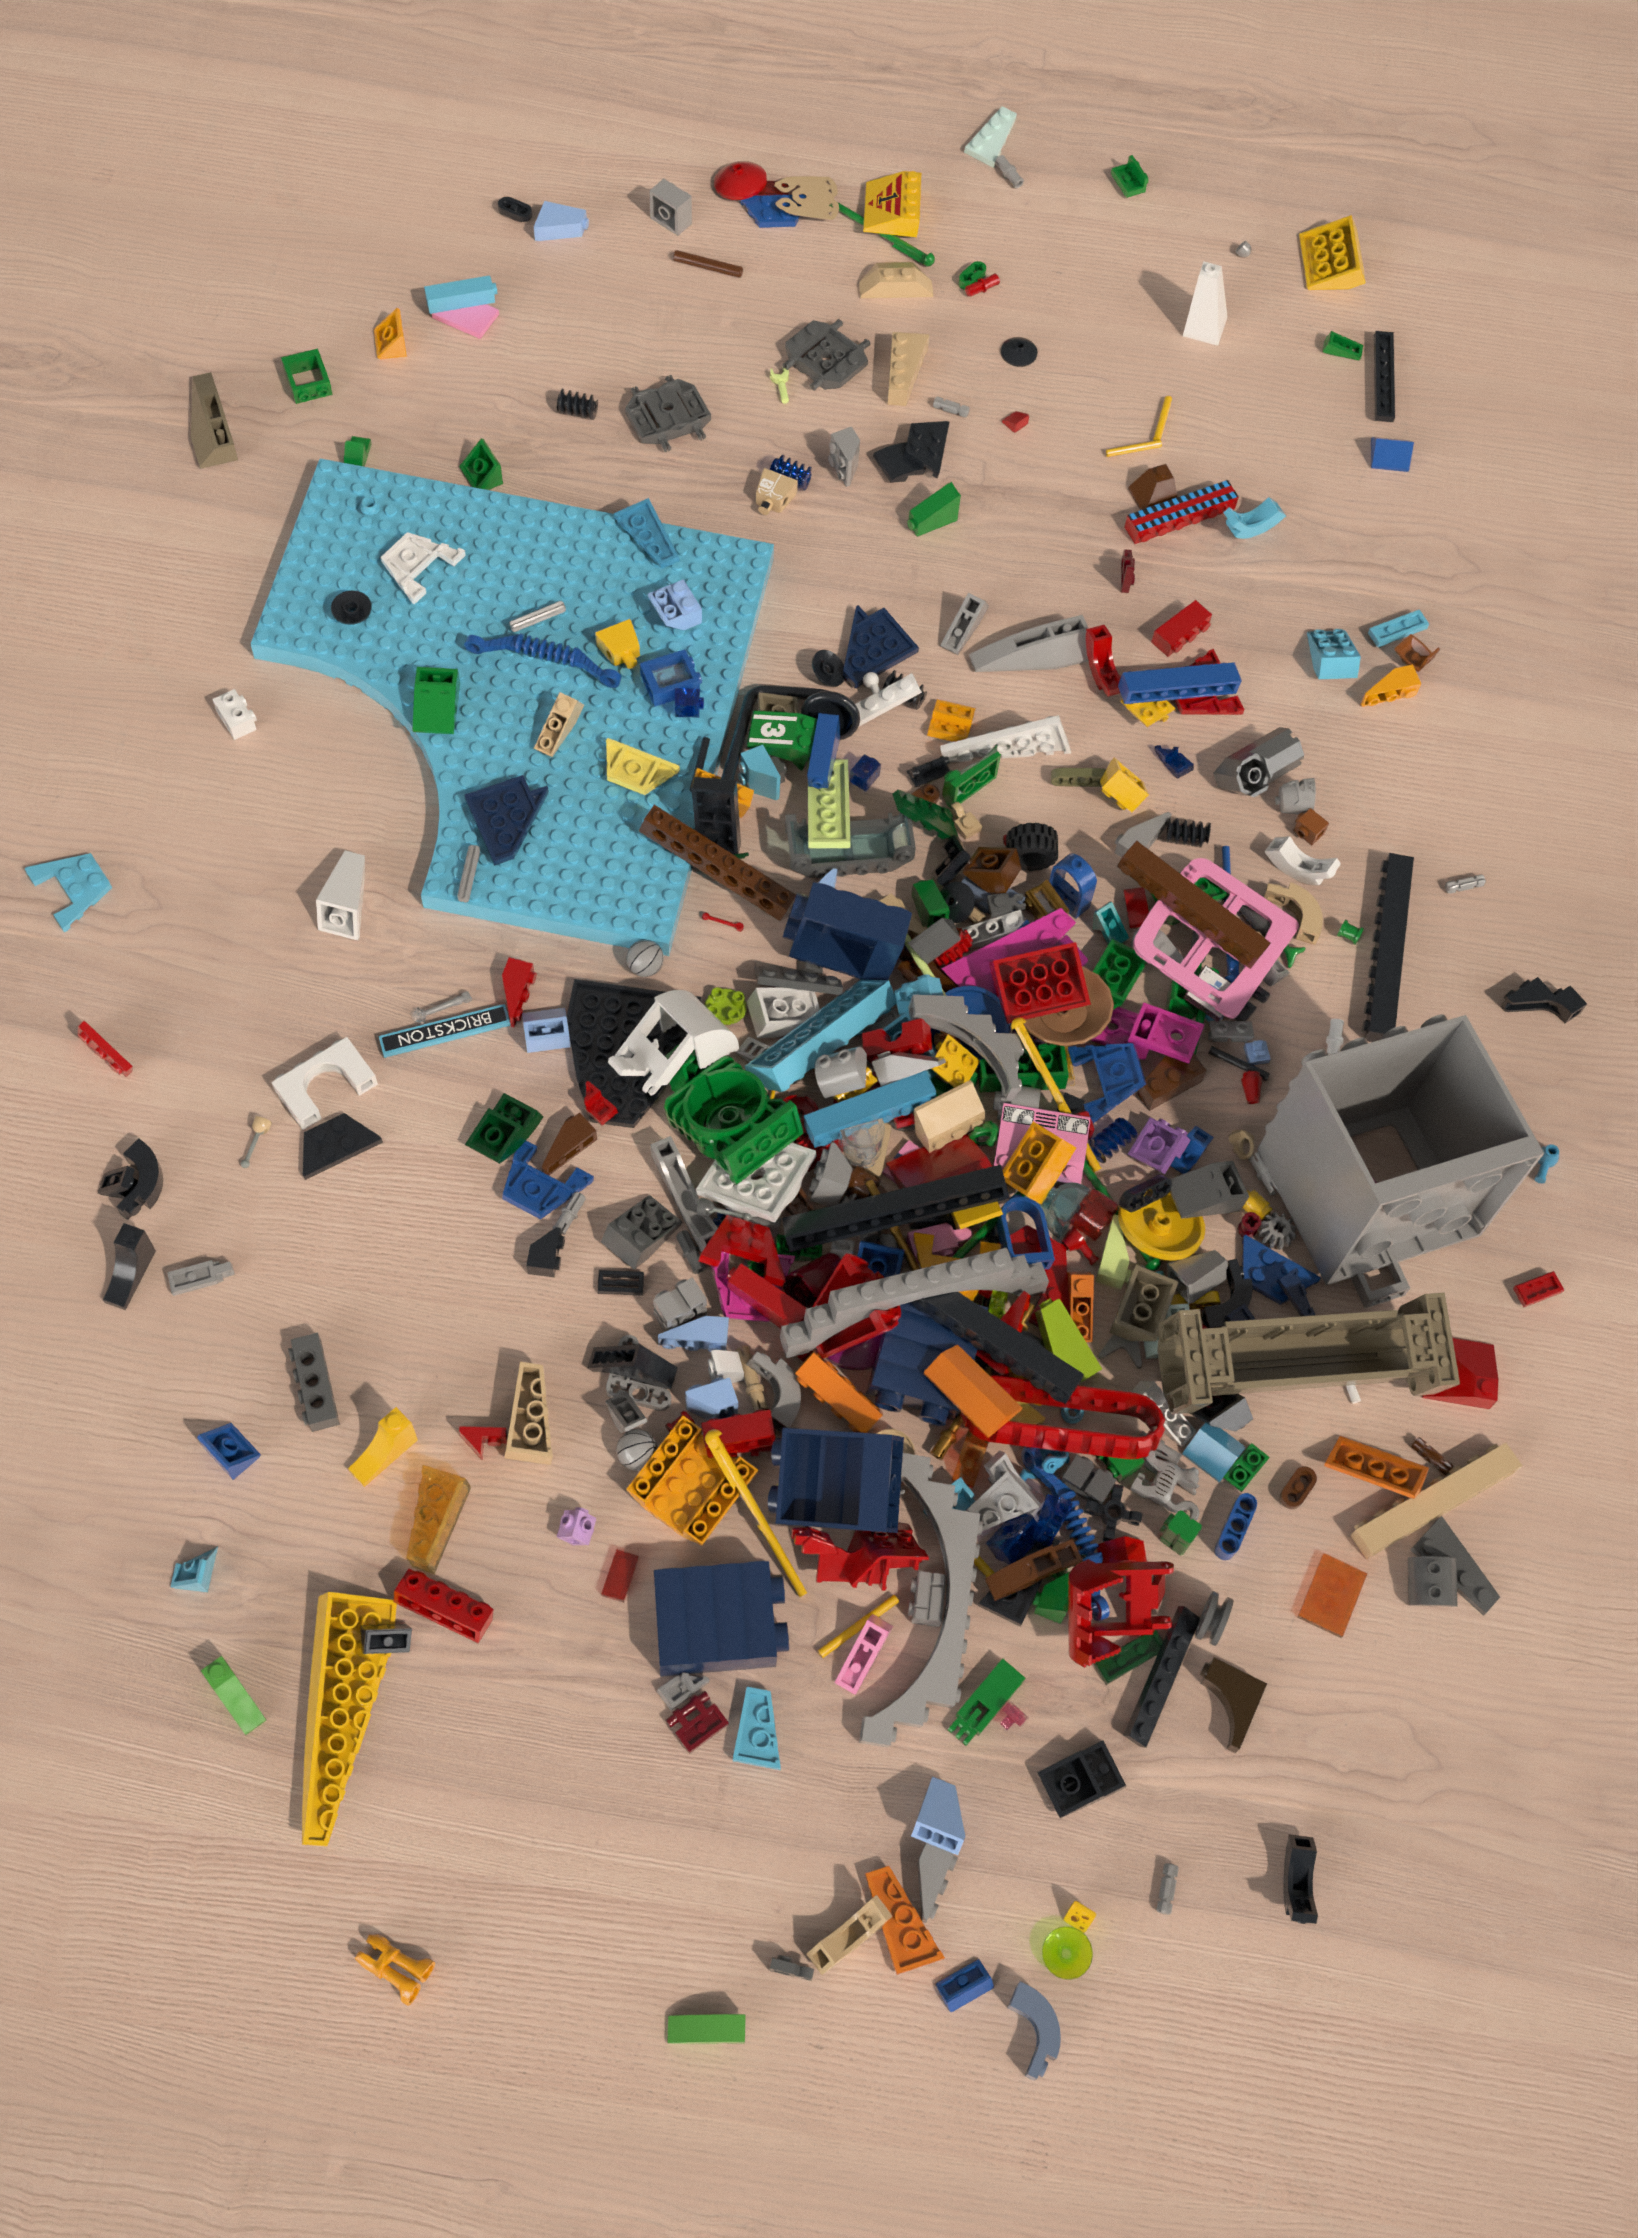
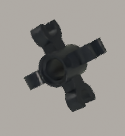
M1114 1484L1111 1499L1106 1505L1087 1500V1504H1085L1084 1514L1101 1516L1103 1523L1106 1525L1103 1535V1541L1105 1542L1114 1539L1116 1526L1121 1521L1139 1526L1142 1520L1143 1513L1125 1510V1506L1121 1502L1123 1485ZM1108 1510H1116L1119 1517H1111L1108 1514Z

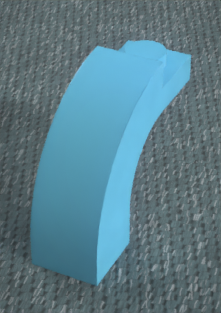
M1270 497L1257 508L1247 513H1237L1230 507L1223 512L1227 517L1225 520L1226 525L1233 535L1240 539L1252 538L1262 534L1286 517L1278 503Z

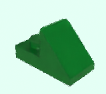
M352 436L351 441H346L344 463L365 467L372 445L371 439Z

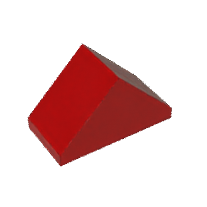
M1123 1536L1098 1544L1097 1550L1103 1554L1102 1563L1147 1562L1143 1540Z

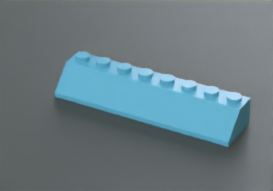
M859 980L844 991L842 995L836 997L744 1066L745 1069L756 1075L767 1090L786 1091L793 1082L802 1079L806 1072L815 1068L817 1058L822 1055L834 1054V1051L839 1047L848 1044V1040L861 1034L865 1027L874 1024L877 1018L891 1011V1008L897 1003L889 980Z

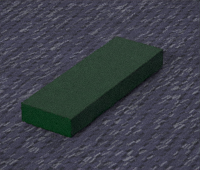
M1155 1629L1153 1635L1139 1636L1122 1646L1119 1654H1114V1656L1105 1658V1660L1097 1661L1094 1663V1666L1105 1684L1108 1685L1157 1656L1163 1640Z

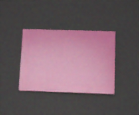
M485 304L432 313V318L481 339L498 317L499 309Z

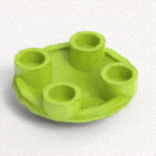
M716 987L712 989L711 994L708 995L705 1001V1006L724 1025L739 1022L747 1011L744 994L732 989Z

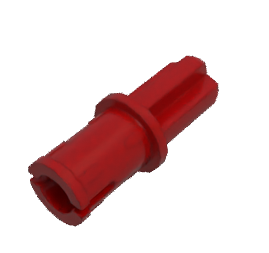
M996 273L984 279L979 278L978 282L966 286V295L972 297L980 292L985 293L987 289L999 285L1000 279Z

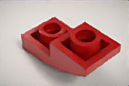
M1143 887L1124 889L1129 927H1141L1149 914L1145 889Z

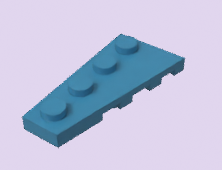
M649 498L613 513L616 521L662 569L680 561Z

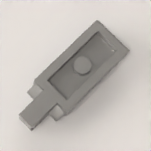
M212 1260L167 1273L173 1296L218 1284L224 1281L223 1278L235 1275L231 1262L220 1264L219 1261L213 1262Z

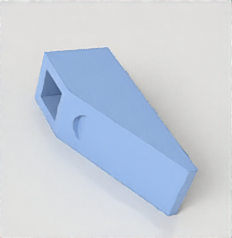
M704 1316L658 1334V1345L666 1349L683 1347L689 1351H697L699 1349H708L709 1352L713 1350L726 1351L729 1317Z

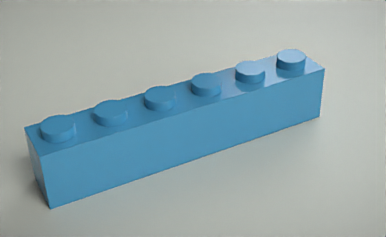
M926 1071L804 1115V1128L814 1148L826 1146L839 1138H847L858 1131L869 1130L874 1125L890 1122L898 1116L909 1115L914 1111V1108L936 1098V1090Z

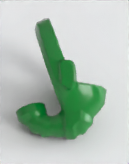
M986 1121L982 1127H974V1131L970 1133L969 1139H972L977 1146L988 1145L993 1147L999 1133L998 1126L993 1121ZM979 1136L990 1137L985 1142L975 1141V1138Z

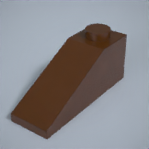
M580 1112L565 1120L541 1166L543 1173L551 1175L597 1140L596 1129Z

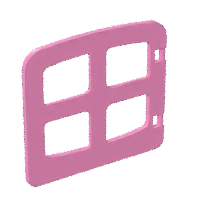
M1197 858L1192 860L1180 874L1193 884L1199 878L1205 877L1226 891L1229 897L1223 906L1234 915H1236L1241 906L1246 905L1267 919L1270 927L1265 939L1271 942L1269 947L1251 969L1244 965L1243 971L1225 991H1218L1196 976L1194 972L1211 948L1218 947L1223 950L1222 947L1212 939L1207 938L1199 929L1190 925L1182 916L1173 912L1165 903L1158 900L1133 940V948L1136 954L1143 960L1160 969L1162 973L1202 1001L1209 1003L1225 1017L1233 1019L1241 1012L1299 928V923L1292 916L1212 861ZM1169 915L1184 923L1199 936L1197 942L1180 964L1153 944L1159 929ZM1224 951L1225 953H1227L1228 955H1230L1231 957H1233L1234 959H1236V958H1235L1233 955H1231L1229 952ZM1157 956L1166 963L1163 966L1153 958ZM1211 993L1221 1001L1218 1004L1209 998L1208 995Z

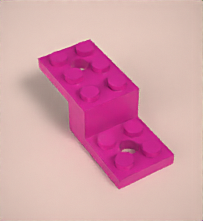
M1143 1002L1139 1014L1121 1007L1115 1008L1112 1012L1110 1023H1115L1118 1029L1111 1030L1106 1026L1100 1035L1090 1041L1104 1046L1106 1044L1133 1043L1139 1059L1144 1061L1149 1050H1153L1189 1064L1203 1031L1204 1024ZM1178 1033L1182 1036V1039L1174 1040L1171 1034Z

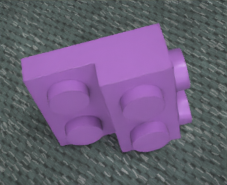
M1150 1117L1128 1155L1165 1174L1174 1158L1180 1159L1191 1140L1186 1136L1187 1132L1176 1126L1173 1129L1167 1121L1161 1118L1157 1121Z

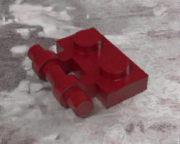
M703 1691L698 1696L695 1694L690 1698L689 1703L681 1709L676 1708L672 1711V1715L665 1720L670 1728L677 1723L682 1726V1728L675 1732V1735L689 1754L729 1725V1722L715 1703L706 1709L704 1703L710 1699L706 1691ZM697 1710L700 1714L688 1722L686 1716Z

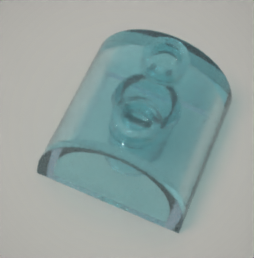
M1073 1182L1066 1183L1057 1189L1053 1187L1048 1193L1047 1201L1044 1204V1207L1048 1209L1046 1214L1047 1227L1058 1239H1060L1084 1207L1090 1190L1086 1186Z

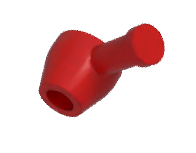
M1072 1227L1069 1229L1061 1241L1062 1244L1066 1246L1069 1252L1079 1249L1092 1266L1099 1260V1257H1096L1088 1247L1085 1239L1076 1228Z

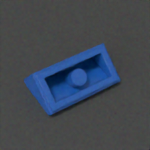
M980 1959L935 1984L950 2012L959 2009L994 1988L992 1978Z

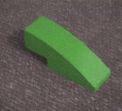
M746 2014L668 2016V2044H745Z

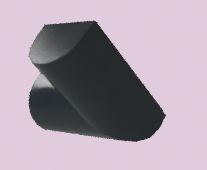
M955 834L941 848L945 858L932 872L936 881L942 886L949 884L971 859L962 841Z

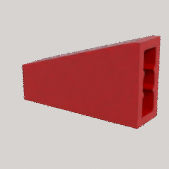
M742 1263L737 1269L733 1267L729 1272L727 1288L779 1329H781V1326L804 1321L805 1310L808 1308Z

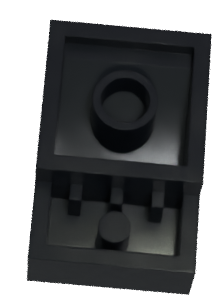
M1104 1740L1037 1772L1059 1818L1081 1810L1127 1787Z

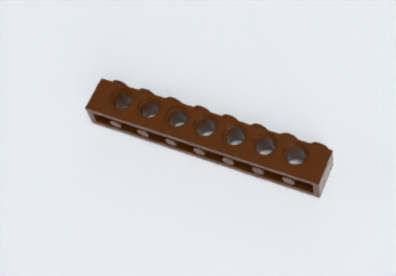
M655 804L639 829V832L779 921L782 920L796 897V894Z

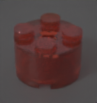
M1093 1189L1080 1204L1081 1209L1078 1213H1075L1069 1224L1096 1242L1102 1235L1101 1230H1104L1105 1227L1107 1228L1120 1205L1100 1191Z

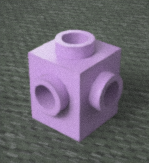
M575 1507V1510H564L557 1538L573 1546L589 1545L597 1518L589 1515L588 1510L580 1507Z

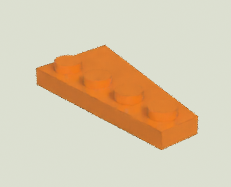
M890 1866L865 1873L872 1898L877 1895L892 1915L881 1928L896 1975L944 1960V1955L937 1947L928 1929H926L918 1912L912 1906Z

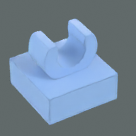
M1257 1040L1245 1043L1244 1051L1247 1063L1259 1065L1270 1062L1271 1058L1266 1041Z

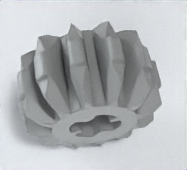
M1276 1212L1272 1216L1267 1214L1263 1219L1264 1221L1261 1222L1259 1227L1261 1230L1258 1232V1236L1264 1237L1262 1244L1269 1243L1270 1249L1275 1245L1278 1250H1282L1283 1246L1289 1247L1291 1241H1294L1296 1238L1294 1233L1296 1226L1291 1225L1293 1222L1292 1218L1286 1220L1285 1213L1280 1217Z

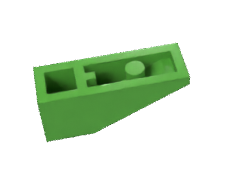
M222 1656L201 1670L245 1735L266 1721L260 1709Z

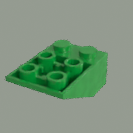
M417 667L414 685L413 732L454 734L460 690L458 669Z

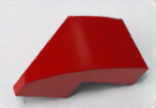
M587 1081L586 1097L584 1098L586 1111L602 1126L617 1114L618 1111L612 1103L602 1096L598 1088Z

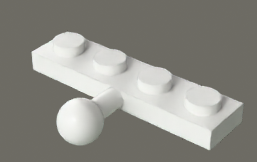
M874 672L866 673L863 677V683L871 689L873 695L855 704L860 713L859 726L922 693L913 674L911 673L880 690L878 687V675Z

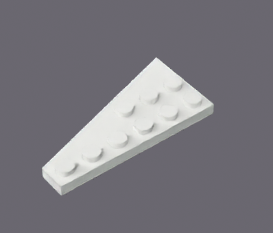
M1059 715L1049 716L1038 721H1030L1015 727L1010 726L1003 730L991 731L984 735L968 737L961 741L949 742L940 746L942 755L944 757L947 756L950 763L971 761L973 757L984 758L996 744L998 745L997 751L1001 754L1002 759L1031 757L1039 752H1044L1046 755H1054V751H1064V754H1071V748Z

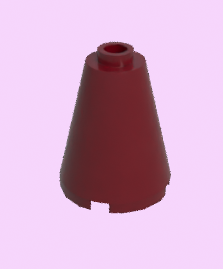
M828 1252L790 1272L785 1277L786 1286L784 1290L786 1294L803 1306L812 1308L841 1261V1258L837 1254Z

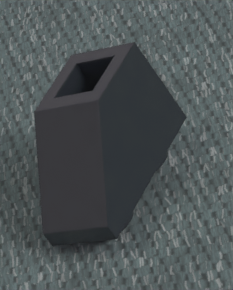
M554 1228L530 1245L526 1264L528 1274L555 1278L556 1270H560L561 1257H558L559 1250H563L565 1244V1236H562L561 1228Z

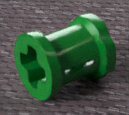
M1345 919L1337 936H1343L1353 941V944L1356 945L1364 928H1357L1349 924L1348 920Z

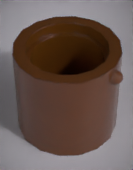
M857 1166L851 1173L849 1184L845 1191L851 1195L857 1194L855 1197L857 1199L870 1197L871 1194L865 1183L873 1180L876 1187L881 1184V1180Z

